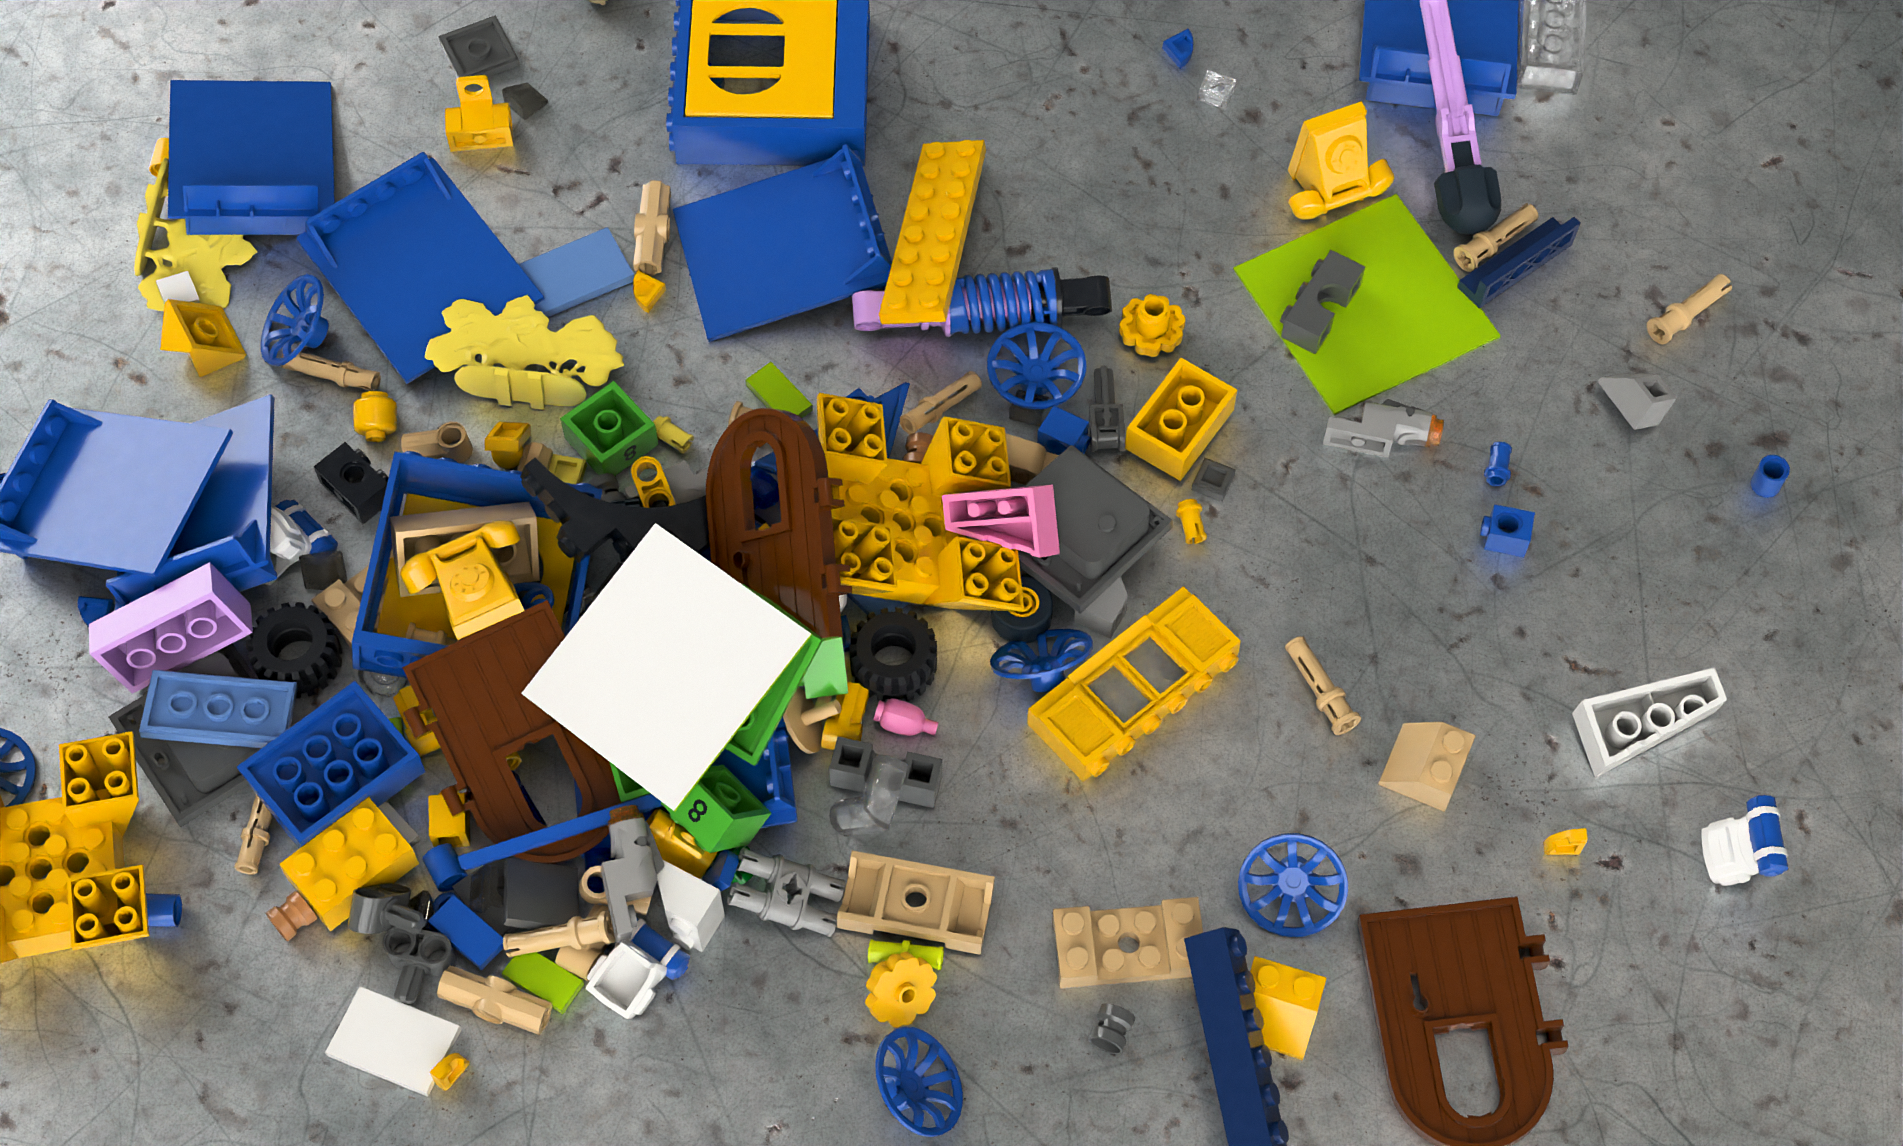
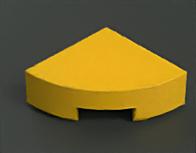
M638 270L633 279V291L637 304L641 309L649 313L666 291L665 283Z
M1586 828L1566 830L1549 836L1543 842L1544 854L1579 855L1588 841Z
M452 1053L442 1059L429 1073L435 1084L446 1091L449 1090L470 1065V1062L459 1053Z

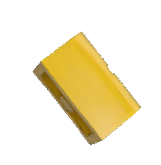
M486 75L458 77L456 85L461 107L445 108V129L450 152L513 146L512 117L509 103L493 104L489 80ZM469 84H478L483 87L476 92L465 89Z
M660 807L656 808L645 821L651 829L662 859L700 879L712 864L718 851L709 853L697 846L694 842V837L684 827L676 824L671 819L670 814Z

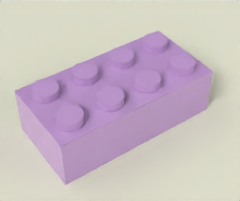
M209 562L90 623L89 653L133 694L150 684L152 670L176 672L253 633L251 606L241 593Z

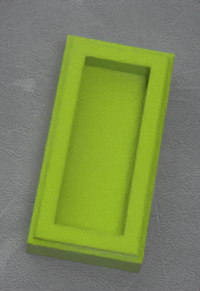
M772 362L745 379L746 386L767 408L789 411L801 418L813 411L811 402Z
M537 952L514 956L501 973L504 979L530 995L551 1002L553 1009L561 1014L565 1013L584 986L582 979Z

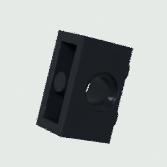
M344 442L318 462L314 469L320 484L357 520L365 524L381 511L389 477L381 469L375 471L370 466L369 458L362 450L358 448L354 451ZM362 479L357 483H352L354 480Z

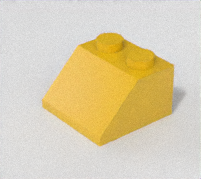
M1254 956L1250 972L1255 981V992H1253L1255 1004L1260 1010L1264 1021L1263 1029H1261L1264 1044L1269 1050L1303 1060L1327 978Z

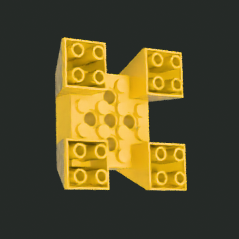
M819 393L817 395L818 439L825 454L828 477L842 479L843 486L832 489L833 499L844 500L845 507L831 510L836 564L850 565V572L840 574L841 585L852 586L851 594L947 609L1022 611L1024 609L1018 550L1008 549L993 542L969 539L964 535L945 530L942 495L1011 487L1005 427L944 416L921 464L887 458L883 404Z
M132 731L59 744L62 797L5 807L0 795V964L27 956L70 948L78 950L149 936L144 866L137 865L125 868L123 836L139 801L135 740ZM48 907H50L48 912L43 913Z

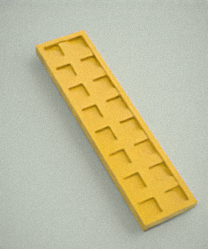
M984 140L923 143L879 311L881 324L946 322L986 154Z

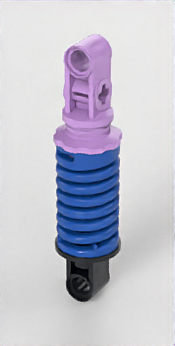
M1057 267L1040 270L1036 275L1033 271H1026L1023 276L1021 272L1015 271L1011 276L1007 272H1002L999 278L995 273H990L987 277L983 274H977L974 279L970 275H964L962 278L956 277L946 322L881 324L879 311L885 291L867 290L852 295L854 328L856 330L874 331L884 328L920 326L921 330H928L930 326H938L942 328L945 337H950V335L960 331L963 334H968L970 332L969 324H971L974 333H980L982 323H984L985 331L990 333L994 330V322H996L997 330L1004 332L1006 330V321H1009V328L1011 329L1018 326L1019 321L1022 324L1031 323V315H1033L1034 322L1048 323L1062 328V321L1065 316H1101L1112 312L1110 280L1107 276L1097 275L1086 278L1061 279Z

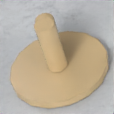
M798 687L783 715V719L794 743L805 753L812 754L821 749L823 734L821 720L841 713L842 709L838 700L831 701L832 696L817 697L814 705L811 698L806 699L805 691Z

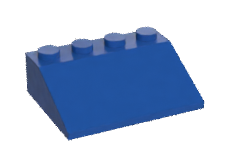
M353 681L237 766L238 771L299 849L366 798L370 797L375 805L379 807L425 773L419 754L356 681Z

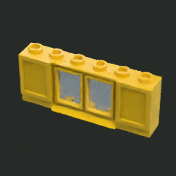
M1183 586L1149 614H1145L1070 673L1064 681L1029 707L1027 724L1082 782L1092 775L1097 777L1108 768L1109 761L1116 755L1123 756L1134 747L1135 740L1142 734L1149 735L1160 726L1161 719L1168 713L1175 714L1180 711L1187 703V698L1194 692L1201 693L1206 690L1213 682L1215 675L1220 671L1226 673L1232 669L1239 660L1238 652L1241 641L1194 594H1191Z

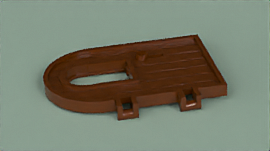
M771 408L754 409L739 416L726 428L718 440L710 459L706 479V505L711 563L739 583L748 586L776 603L820 636L823 641L841 638L843 636L839 596L852 593V586L841 585L840 574L850 572V565L836 564L831 510L845 507L844 500L833 499L832 488L843 486L842 479L828 477L827 462L822 445L813 429L801 417L785 410ZM768 443L776 457L781 522L771 524V527L765 530H759L755 527L752 482L750 479L751 462L756 449Z
M548 600L402 667L420 705L403 712L415 739H419L431 732L434 733L457 781V784L440 791L452 817L454 818L471 810L479 828L494 845L547 828V826L538 822L533 816L505 757L524 749L527 743L535 744L552 734L582 795V808L577 818L621 804L610 762L521 694L565 638ZM432 708L438 721L425 726L420 714ZM470 787L475 799L463 804L457 792ZM612 824L513 855V857L538 863H559L572 860L596 847L610 833L609 829Z
M1517 896L1360 914L1357 921L1387 1084L1393 1103L1401 1117L1420 1137L1435 1146H1512L1522 1140L1537 1125L1550 1101L1554 1081L1551 1055L1564 1054L1569 1047L1568 1041H1563L1562 1038L1563 1019L1544 1021L1533 970L1545 969L1550 963V957L1544 954L1543 949L1546 941L1545 934L1526 936ZM1528 948L1530 957L1520 959L1518 949ZM1411 976H1416L1421 998L1420 1004L1424 1006V1010H1418L1414 1007L1413 1002L1416 995L1413 992ZM1459 1028H1471V1031L1487 1029L1500 1095L1499 1104L1494 1113L1491 1114L1489 1112L1482 1116L1467 1115V1118L1457 1113L1451 1107L1445 1094L1434 1035L1449 1034V1031ZM1546 1033L1548 1042L1538 1045L1536 1034Z

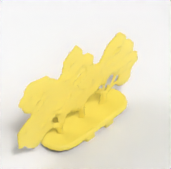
M164 158L155 185L148 184L146 189L147 214L140 212L137 221L139 242L135 257V275L140 276L144 272L149 257L154 260L157 267L153 274L140 282L138 289L142 296L147 299V308L164 311V302L158 290L156 280L188 271L200 304L222 306L224 309L229 304L231 284L226 280L222 268L226 265L235 264L241 266L258 251L249 241L243 239V235H187L185 219L175 221L161 219L160 215L166 196H168L169 159ZM157 226L166 228L169 241L168 247L152 250L151 247ZM163 259L172 261V266L163 265Z
M528 295L507 302L502 313L494 316L486 309L483 303L466 299L454 301L450 307L445 308L441 313L446 326L451 328V332L430 339L425 352V358L433 360L434 366L441 372H450L462 365H467L461 367L454 377L456 384L463 391L475 396L497 399L498 405L511 406L512 401L528 402L532 409L544 410L545 405L575 406L585 400L587 394L584 386L579 381L571 378L572 376L578 375L584 383L590 386H601L608 381L611 370L624 366L623 356L615 351L617 340L613 337L612 333L605 330L604 324L595 315L573 319L557 332L550 331L547 328L549 318L542 311L534 309L535 304ZM477 354L482 355L481 363L475 360ZM570 359L577 361V364L570 371L563 369V373L559 372L562 364ZM551 361L557 364L555 369L550 367L549 363ZM495 363H500L506 368L493 367V365ZM531 364L545 366L551 373L524 370V368ZM585 366L584 372H577L578 368Z

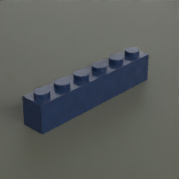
M1227 927L1184 938L1228 1146H1287L1289 1134L1279 1112L1280 1093L1271 1076L1270 1066L1272 1065V1057L1269 1048L1264 1044L1261 1029H1263L1264 1021L1260 1010L1255 1004L1253 992H1255V981L1251 972L1248 971L1245 958L1247 955L1246 941L1239 930Z

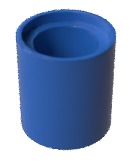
M1768 455L1762 458L1751 478L1752 490L1761 497L1770 498L1776 496L1790 473L1788 462L1778 455Z
M449 843L430 849L422 859L440 892L453 890V885L468 876L466 871L461 869L458 855L452 844Z
M146 893L149 927H178L182 917V899L180 894Z

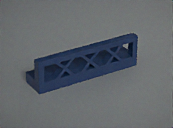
M1554 217L1550 218L1460 279L1457 288L1478 308H1481L1572 246L1581 222L1573 217L1561 225Z

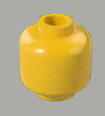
M368 391L362 393L361 398L355 400L353 404L354 431L365 436V440L368 442L385 441L386 436L391 435L397 430L396 402L389 398L386 392Z

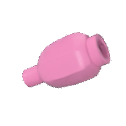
M893 698L886 702L879 700L873 719L880 722V726L884 730L904 736H915L920 732L935 736L939 723L926 719L919 707Z

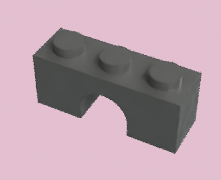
M1330 250L1324 260L1319 259L1311 272L1312 279L1309 283H1302L1296 294V303L1294 306L1288 305L1281 316L1280 322L1283 324L1281 337L1316 354L1331 331L1335 313L1321 306V303L1334 302L1346 308L1361 286L1365 266L1333 250Z
M837 737L829 766L830 786L934 808L942 779V759L907 751L906 759L891 760L875 753L871 743Z

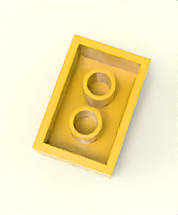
M1180 358L1127 427L1125 449L1181 481L1234 411L1237 389L1187 360Z
M368 797L279 865L288 881L331 932L349 918L353 891L355 889L383 883H395L416 867L419 862L410 844Z

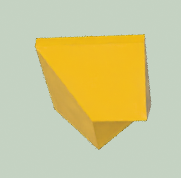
M168 299L165 302L160 350L187 353L199 377H203L245 358L247 354L222 306Z

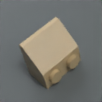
M1444 722L1403 723L1378 785L1445 812L1476 735Z

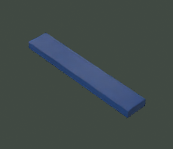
M649 794L457 857L461 869L467 871L664 806L658 798Z

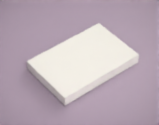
M360 986L325 1053L330 1058L428 1097L435 1084L429 1072L450 1054L461 1032V1027Z

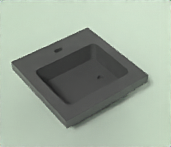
M1070 445L1024 486L1053 484L1060 554L1042 557L1041 559L1030 555L1031 553L1018 550L1021 569L1081 614L1173 528V520L1074 446Z
M233 643L195 661L179 671L257 679ZM147 690L143 696L108 716L119 734L131 731L134 733L136 761L181 828L249 786L248 782L238 771L237 766L261 748L140 738L139 729L148 693ZM160 758L165 760L163 764L158 763Z

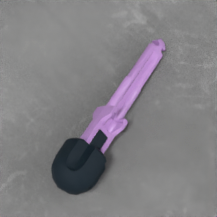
M1419 0L1430 57L1428 64L1437 109L1435 123L1445 167V173L1441 174L1434 182L1438 210L1443 221L1454 231L1460 234L1474 235L1492 226L1497 221L1501 212V193L1497 171L1492 167H1482L1472 104L1468 105L1460 56L1456 52L1447 0Z

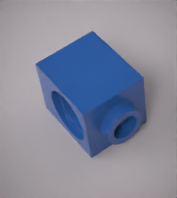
M1053 406L1038 429L1037 443L1045 447L1046 452L1060 455L1070 445L1084 454L1091 441V437L1088 436L1089 422L1059 407Z
M1494 504L1490 517L1484 516L1481 525L1480 536L1486 537L1484 550L1524 558L1531 542L1535 512ZM1500 528H1506L1512 533L1504 532Z

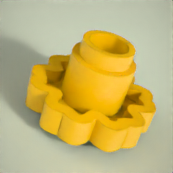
M1148 294L1144 301L1133 298L1128 305L1123 307L1122 320L1119 323V334L1125 345L1135 346L1137 354L1156 357L1161 350L1171 353L1176 346L1181 344L1186 319L1182 314L1180 306L1169 305L1167 297Z
M909 952L892 954L887 961L878 963L871 971L870 978L866 982V988L871 993L867 996L865 1004L869 1008L871 1015L879 1022L887 1021L894 1028L910 1025L915 1020L916 1013H926L930 1003L934 1000L936 993L931 987L936 982L937 975L933 972L932 966L922 957L915 958Z

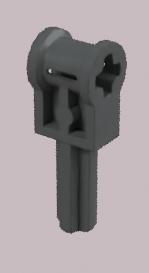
M1103 365L1101 368L1094 370L1095 404H1090L1089 406L1090 451L1096 452L1097 449L1117 448L1119 452H1125L1123 404H1115L1113 370Z

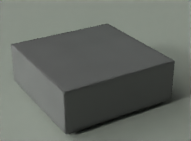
M1204 458L1192 483L1191 490L1223 502L1235 476L1236 469Z

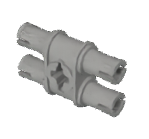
M747 848L740 850L738 857L741 863H738L736 870L765 878L766 885L764 891H760L734 882L729 891V894L733 895V897L727 898L728 905L756 912L760 920H772L790 926L791 930H800L803 927L825 934L828 937L832 936L836 925L831 923L832 921L837 922V914H831L810 907L807 901L809 893L834 902H839L844 893V890L839 888L845 887V880L818 873L813 865L807 864L805 866L784 859L781 854L769 857L750 851Z

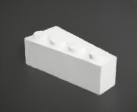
M1714 667L1582 700L1572 712L1594 777L1597 778L1714 714L1727 701V698Z

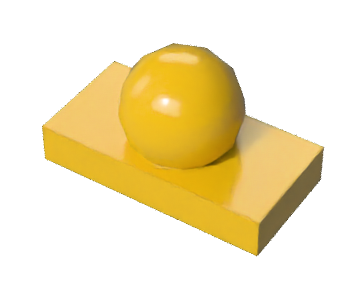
M498 422L486 436L485 451H491L493 461L499 467L512 469L519 465L523 454V445L531 436V424Z

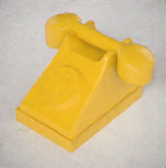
M1362 101L1303 121L1288 167L1292 180L1297 179L1305 190L1293 195L1288 200V204L1297 218L1302 220L1313 219L1326 214L1331 209L1357 200L1363 201L1365 197H1376L1384 193L1393 183L1394 174L1386 159H1380L1368 167L1367 110Z
M498 520L486 523L481 528L427 552L418 553L411 557L401 568L400 576L409 594L419 592L438 578L444 597L443 603L457 640L524 611L508 573H505L490 549L509 546L521 540L515 524L511 521Z

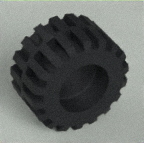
M289 602L281 604L282 608L276 611L274 607L268 609L269 615L265 618L260 615L255 620L258 626L252 627L253 633L249 634L251 639L246 640V648L249 652L247 655L258 679L297 682L296 699H300L302 693H307L308 697L315 695L314 690L318 687L324 690L329 686L327 680L329 678L334 680L338 673L335 667H341L342 659L340 654H343L339 639L328 616L324 612L319 613L318 608L313 605L306 609L302 602H296L295 607H290ZM307 641L312 643L309 650L299 658L293 660L278 658L283 648L293 642Z
M895 607V612H888V608L880 609L879 615H875L872 612L867 615V622L861 620L856 625L857 632H852L850 638L851 645H849L852 677H855V683L869 690V698L875 694L877 695L878 702L879 700L885 702V699L892 698L898 700L905 698L906 702L914 700V693L921 696L926 691V684L931 686L934 680V673L937 670V641H935L933 629H928V622L924 618L917 620V613L910 610L908 614L903 613V608ZM889 646L905 648L913 655L908 661L900 665H886L874 657L881 649Z

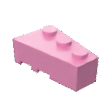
M1053 484L942 495L945 530L981 541L994 542L1008 549H1017L1031 553L1030 555L1038 558L1060 554Z

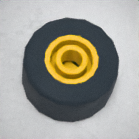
M1021 576L1024 609L1022 611L991 610L990 617L993 628L1000 637L1009 642L1022 641L1031 643L1037 640V635L1045 633L1050 628L1053 600L1051 592L1033 577Z

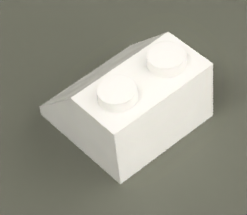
M663 860L665 866L657 874V883L670 934L673 936L672 940L684 949L691 950L693 947L703 952L725 917L720 890Z

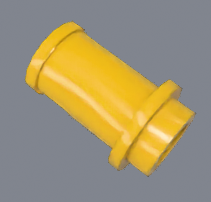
M1186 499L1177 504L1176 516L1181 519L1185 542L1192 544V538H1194L1195 544L1205 541L1207 535L1200 514L1203 510L1201 504H1198L1196 499Z

